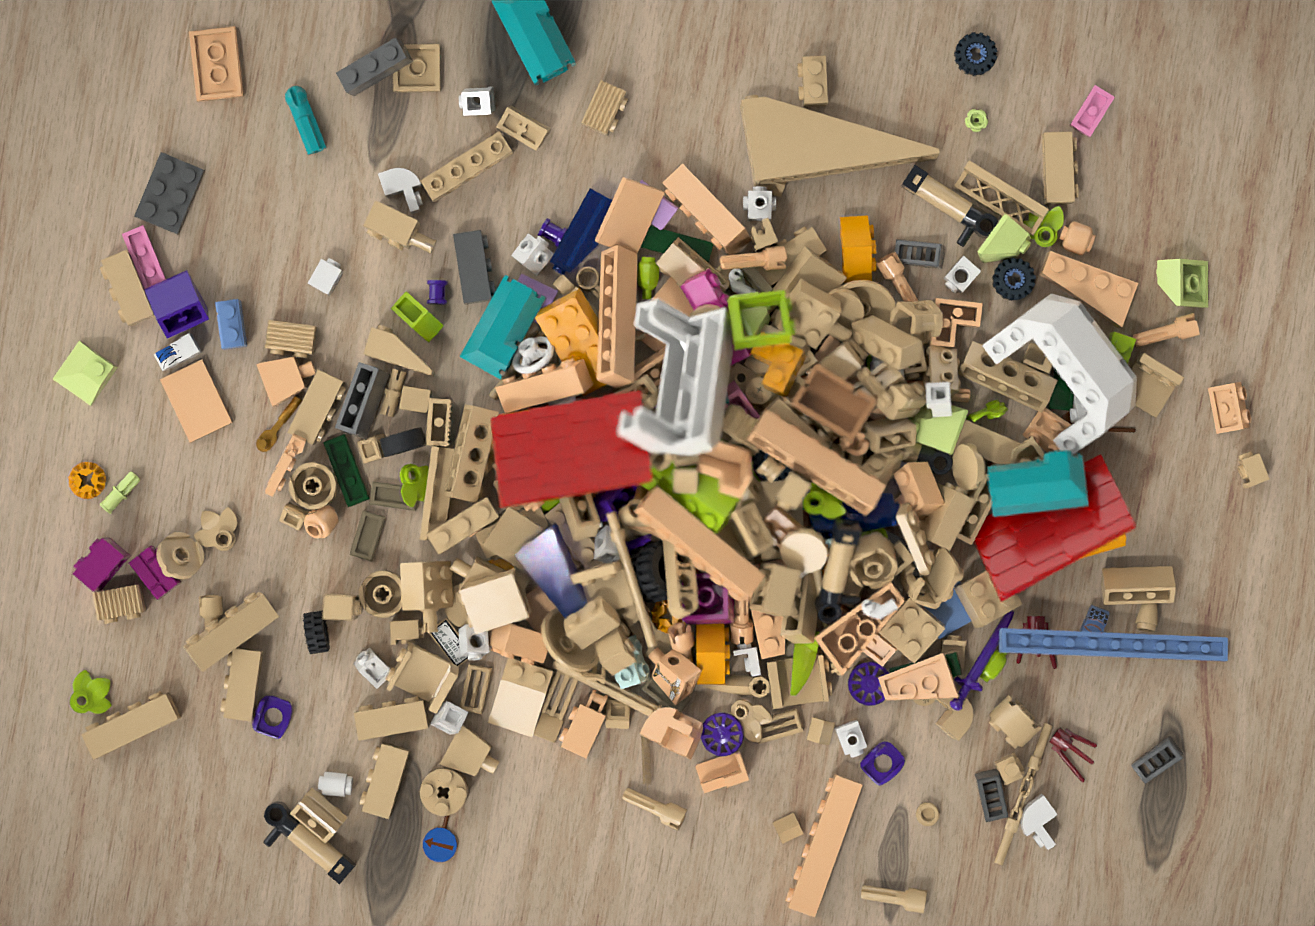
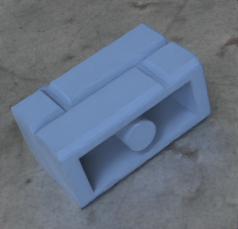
M234 299L215 302L216 312L218 313L217 320L221 349L228 350L248 347L241 300Z

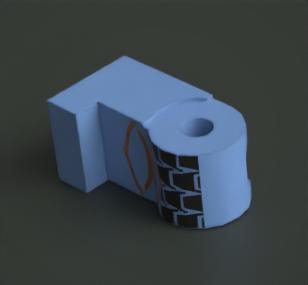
M1091 605L1082 623L1080 632H1103L1109 617V611Z

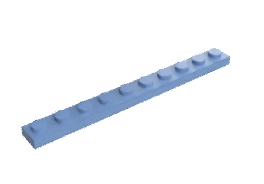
M1001 628L999 629V653L1225 662L1228 661V638Z

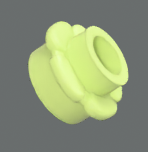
M973 109L967 113L968 117L965 119V124L973 132H980L982 128H986L988 119L986 118L987 114L983 110Z

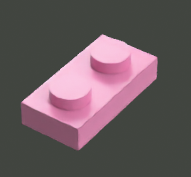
M1094 85L1070 126L1090 138L1115 97Z

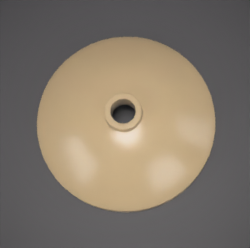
M856 280L838 288L851 290L862 300L863 304H865L863 306V319L873 315L888 324L890 323V313L896 307V303L892 294L884 286L869 280Z
M566 607L551 610L542 622V637L550 655L560 665L572 671L585 672L592 669L599 662L594 642L581 649L578 644L576 645L572 639L567 637L565 632L564 620L570 614L576 613V611Z

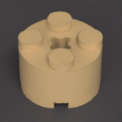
M314 462L306 463L299 466L292 474L289 481V491L291 497L298 505L306 509H319L331 504L336 498L338 481L335 473L328 466ZM313 479L315 483H319L315 493L308 488V485L312 484L311 480Z
M872 532L871 534L861 536L858 546L854 548L850 565V574L853 581L862 587L863 585L870 586L871 589L888 585L894 579V574L897 571V561L892 542L880 532Z
M386 570L377 571L367 576L359 589V600L362 607L369 614L378 618L390 617L401 611V577L394 572ZM381 587H384L385 591H389L386 601H383L382 597H378V592L382 590Z
M1009 694L989 713L991 717L989 723L998 732L1002 730L1006 734L1005 739L1013 748L1017 746L1023 747L1042 729L1040 723L1035 725L1033 721L1035 717L1018 700L1013 703L1011 701L1013 696Z
M441 767L431 771L424 778L420 787V798L423 805L428 811L438 816H448L456 813L464 805L468 796V784L465 777L459 771L448 767ZM440 786H442L443 788L448 787L450 789L448 791V797H446V795L441 796L439 794Z

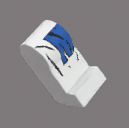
M188 333L181 337V339L171 343L170 346L156 352L154 357L161 370L166 371L201 354L202 351L193 335Z

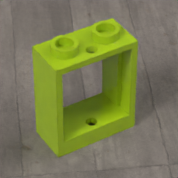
M785 290L728 297L734 350L791 343V334H795L794 320H789L788 312H792L790 298L785 296ZM779 305L783 332L749 337L743 336L740 310Z

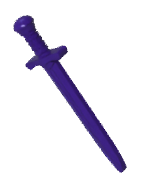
M1013 610L1006 613L1001 619L965 679H961L958 676L954 678L958 685L962 687L958 692L960 698H954L950 701L952 709L956 711L962 710L963 702L971 689L983 691V687L977 680L999 644V629L1008 628L1014 615Z

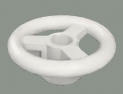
M547 337L527 338L518 346V350L513 358V367L517 372L523 374L538 371L550 361L555 348ZM537 344H546L548 349L539 348ZM523 356L522 364L520 365V359ZM543 357V358H542L539 362H537L536 364L529 366L533 361L537 360L538 358Z

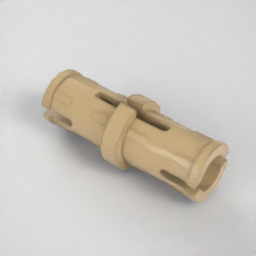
M392 369L388 388L384 390L386 395L380 414L386 415L388 406H390L388 416L393 418L398 399L402 395L400 392L407 374L401 371L399 379L396 380L398 374L396 369Z

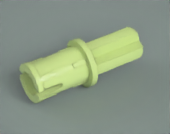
M129 472L117 486L112 487L113 491L100 503V506L111 514L123 499L127 500V495L140 482V478L135 473Z

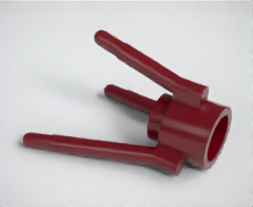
M1027 616V622L1023 623V629L1049 630V622H1045V616ZM1022 653L1017 655V664L1021 663ZM1049 655L1052 667L1056 669L1055 655Z
M1060 727L1049 741L1053 745L1051 749L1061 757L1081 782H1085L1083 776L1061 749L1066 751L1069 748L1093 765L1094 760L1072 744L1074 740L1071 738L1094 748L1097 747V744L1071 732L1067 728L1063 730Z

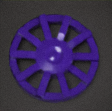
M861 663L849 675V692L860 704L873 706L885 700L884 694L878 689L881 685L876 674L879 668L884 672L881 676L889 674V672L878 663ZM868 666H875L873 674L869 673ZM862 667H865V676L858 671ZM855 673L861 678V681L852 680ZM852 684H858L861 687L853 691ZM862 690L865 691L862 699L856 696ZM874 692H877L882 698L876 701ZM868 693L871 694L872 702L865 701Z
M719 712L709 716L704 721L701 741L707 751L716 756H728L735 753L741 747L744 740V730L742 724L735 716ZM716 717H722L721 725L718 724ZM726 717L733 721L729 726L725 725ZM710 720L713 721L716 728L707 725ZM736 724L739 731L732 732L731 728ZM705 729H708L713 733L705 735ZM732 735H739V742L732 739ZM706 738H713L714 740L708 744ZM728 741L736 745V747L731 750ZM716 742L718 743L717 751L711 748ZM722 744H724L727 752H721Z

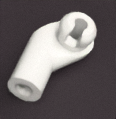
M735 268L730 271L729 282L733 292L737 294L756 292L755 289L745 284L742 270Z
M893 599L882 605L872 600H865L862 603L863 612L867 616L876 619H882L898 609Z

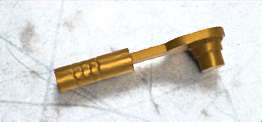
M295 395L278 417V421L272 429L265 430L256 441V447L259 451L267 452L274 446L277 441V432L284 423L286 424L303 401L300 397Z

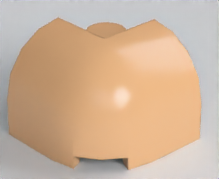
M666 707L650 714L640 734L646 739L654 741L662 747L691 760L700 741L703 724L696 719L682 714L677 709Z

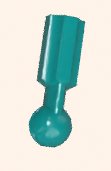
M301 86L288 88L285 93V102L291 110L307 154L311 155L323 151L327 146L308 101L307 92Z

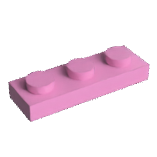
M142 225L123 233V239L144 290L166 280L145 226Z

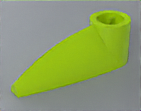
M815 631V637L819 635V631ZM815 639L814 643L794 644L790 696H796L812 672L818 651V642Z

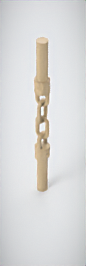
M1044 723L1033 756H1030L1027 764L1029 769L1020 785L1016 805L1012 808L1004 828L1006 830L994 863L1003 866L1014 833H1017L1023 814L1022 809L1026 798L1032 790L1036 770L1039 771L1043 760L1041 758L1052 731V725ZM1026 781L1030 782L1027 792L1022 791ZM1014 812L1019 813L1017 820L1013 818Z

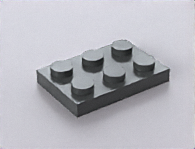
M161 152L134 217L178 235L205 170Z

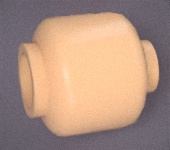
M1073 221L1069 227H1063L1059 239L1063 240L1062 247L1065 250L1083 255L1085 252H1090L1096 235L1093 234L1091 227Z
M330 505L319 509H311L304 519L305 530L314 538H326L339 522L338 515Z

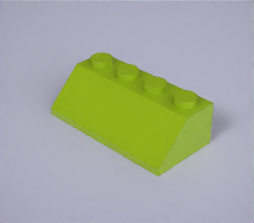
M673 461L664 470H657L655 466L651 467L652 481L640 485L647 490H651L656 486L659 487L715 535L727 525L732 516L731 513L735 511L741 500L740 498L719 492L718 478L699 472L697 475V492L695 494L674 493L673 479L676 467ZM696 464L677 469H696Z

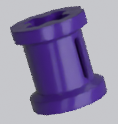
M547 218L539 230L538 236L547 238L554 242L556 247H559L568 229L560 228L551 223V220Z
M427 280L429 285L427 304L446 305L445 286L448 285V281Z

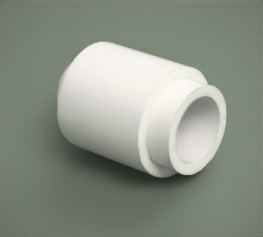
M324 772V776H319L318 790H322V795L340 797L351 795L353 776H347L346 773Z

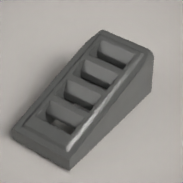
M896 239L895 252L905 265L942 269L945 246L937 243ZM904 246H908L906 259H902ZM913 247L917 248L915 260H912ZM923 248L927 249L925 261H922ZM936 250L935 261L932 262V251Z
M1169 736L1132 763L1131 766L1146 784L1183 759V752L1171 736ZM1166 747H1169L1174 754L1172 757L1165 750ZM1160 752L1166 759L1164 763L1159 758L1157 753ZM1153 758L1159 767L1155 769L1149 759ZM1145 763L1151 773L1147 774L1141 764Z
M992 769L976 773L975 779L985 822L1008 818L998 770ZM997 788V791L984 793L985 790ZM999 797L997 801L986 803V800ZM1001 806V810L988 812V809Z

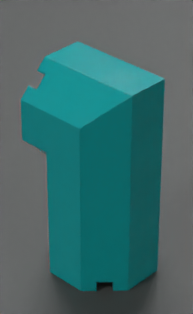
M491 0L535 86L539 85V79H542L544 83L565 73L568 70L566 67L568 64H571L572 67L576 65V61L559 28L548 12L550 10L545 0Z
M504 275L459 356L500 380L504 377L500 374L501 371L507 372L513 362L514 355L518 350L517 342L521 343L524 340L536 315L547 299L543 295H541L540 299L537 298L538 294L536 291L515 279L508 282L510 278L507 275Z
M1056 451L1046 453L1044 460L1041 462L1037 459L1030 462L988 466L993 516L1088 506L1082 455L1077 454V458L1072 455L1071 451Z

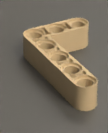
M634 499L620 508L618 517L622 524L626 526L651 527L650 525L643 524L638 519L637 514L633 516L630 512V509L634 512L643 499ZM663 540L669 612L673 617L681 619L694 612L698 607L695 566L689 557L679 554L671 542ZM677 556L681 559L682 564L677 560ZM679 579L683 582L684 587L679 583ZM681 602L685 605L686 610L681 606Z

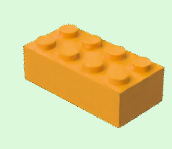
M579 288L541 308L535 319L551 345L554 346V350L560 360L563 362L574 358L575 361L582 359L585 361L593 386L581 394L585 396L607 385L597 380L599 319L581 289Z

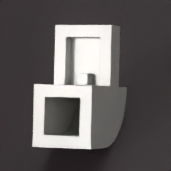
M394 168L378 173L387 198L404 192L410 212L414 214L421 211L419 205H422L423 202L419 191L414 192V189L421 187L422 184L414 173L403 168Z
M1040 794L1024 807L1020 824L1026 836L1035 832V835L1032 837L1040 848L1045 846L1049 850L1056 844L1043 825L1057 816V813L1044 795Z

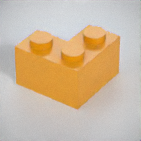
M868 215L840 217L842 272L847 277L844 283L856 280L872 281V272H876V259L872 258V254H876V241L871 240L874 239V226L869 225Z
M788 343L753 347L751 351L753 357L770 365L762 381L764 388L784 398L787 397L807 357L804 351Z
M696 624V666L701 670L697 685L725 684V675H730L729 661H725V659H730V646L725 645V642L729 641V627L724 628V624Z

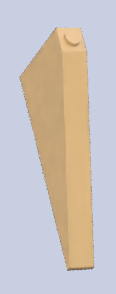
M750 95L745 97V100H741L740 110L754 187L775 182H788L935 160L940 154L939 149L768 97Z

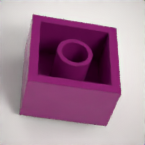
M97 538L89 547L91 552L85 557L82 556L73 566L76 570L72 574L93 592L101 591L131 556L111 538H101L100 540Z
M695 573L698 607L694 612L682 618V621L688 625L734 623V598L729 595V590L723 585L714 583L708 573Z

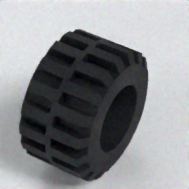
M663 541L645 544L631 551L632 555L629 556L643 601L654 603L668 600ZM677 556V560L682 564L681 559Z

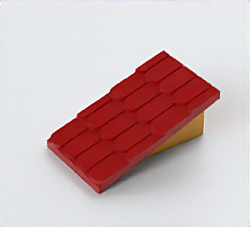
M641 390L491 417L500 509L650 483L652 481L649 451L618 435L621 412L634 416L635 409L643 407Z
M1101 454L1083 462L1088 506L996 517L991 514L985 518L974 540V544L1000 602L1007 600L1079 559L1126 546V533L1135 529V522Z

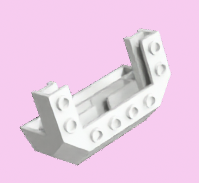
M1051 293L982 345L993 361L998 364L1033 338L1089 412L1053 439L1061 451L1068 450L1072 452V455L1106 432L1136 406V375L1080 301Z
M660 299L637 304L634 326L666 344L657 411L655 415L642 407L635 409L634 416L621 412L618 435L649 452L694 455L713 450L721 440L732 359L731 324L726 309L723 308L689 317Z

